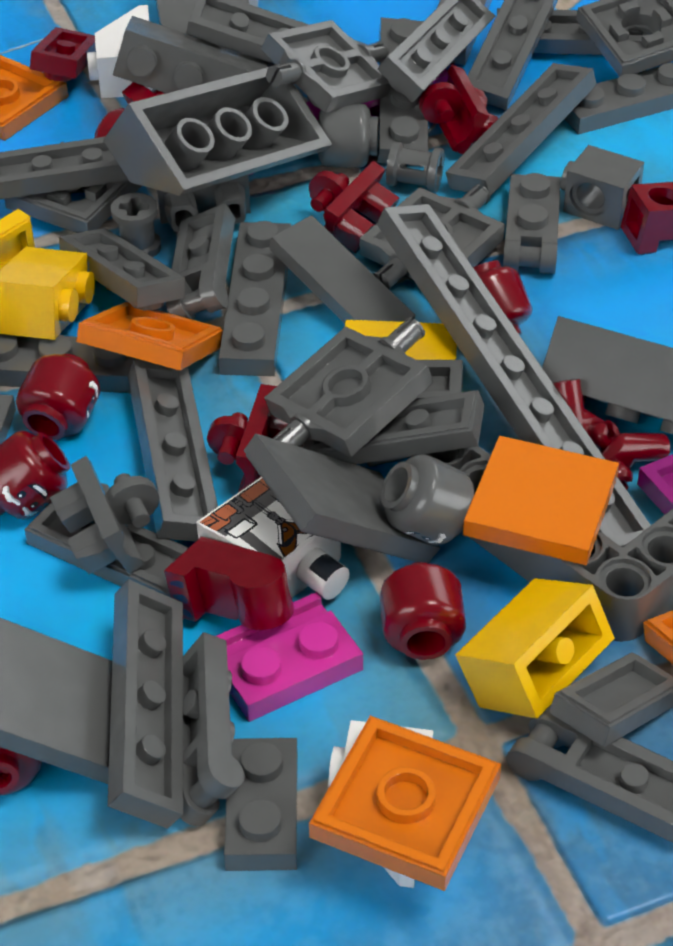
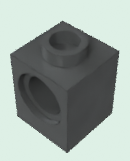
M588 145L575 162H568L563 171L560 182L561 190L565 191L563 212L619 230L631 185L642 184L644 162Z

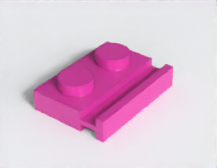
M317 592L294 601L293 615L281 626L260 631L251 630L240 625L216 636L226 640L228 670L232 673V685L229 693L248 722L363 670V652L333 612H327L322 605V598Z

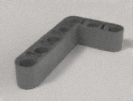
M479 446L425 454L465 472L473 483L474 494L491 454ZM673 509L624 547H621L599 531L587 566L471 538L528 582L538 578L593 585L615 637L614 641L634 640L644 634L643 622L673 610Z

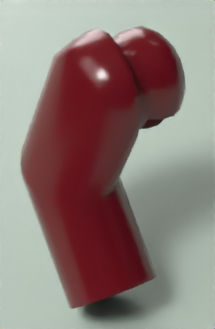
M580 379L552 382L602 453L615 436L620 434L616 424L610 420L604 421L584 409Z
M620 433L615 436L601 454L605 460L619 463L617 477L627 490L629 486L626 482H632L633 473L630 470L636 462H654L669 456L670 441L662 433Z

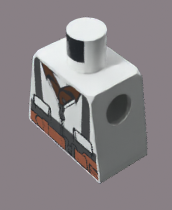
M262 477L196 522L198 539L203 536L273 555L281 559L285 564L289 592L292 598L309 586L324 599L329 600L336 597L348 582L349 569L338 562L341 558V542L301 532Z

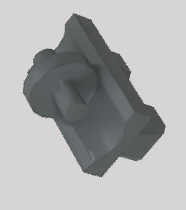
M248 175L181 196L157 190L161 224L169 223L174 231H179L182 220L224 203L227 204L234 215L235 224L244 222L246 214L251 213Z
M87 456L70 464L78 482L50 497L54 509L70 533L93 520L96 522L67 539L76 559L89 575L117 559L129 574L144 566L143 558L127 524H133L136 528H142L150 522V515L158 507L160 499L154 483L146 477H131L129 474L123 473L114 479V485L109 488L107 484L100 483L94 467Z

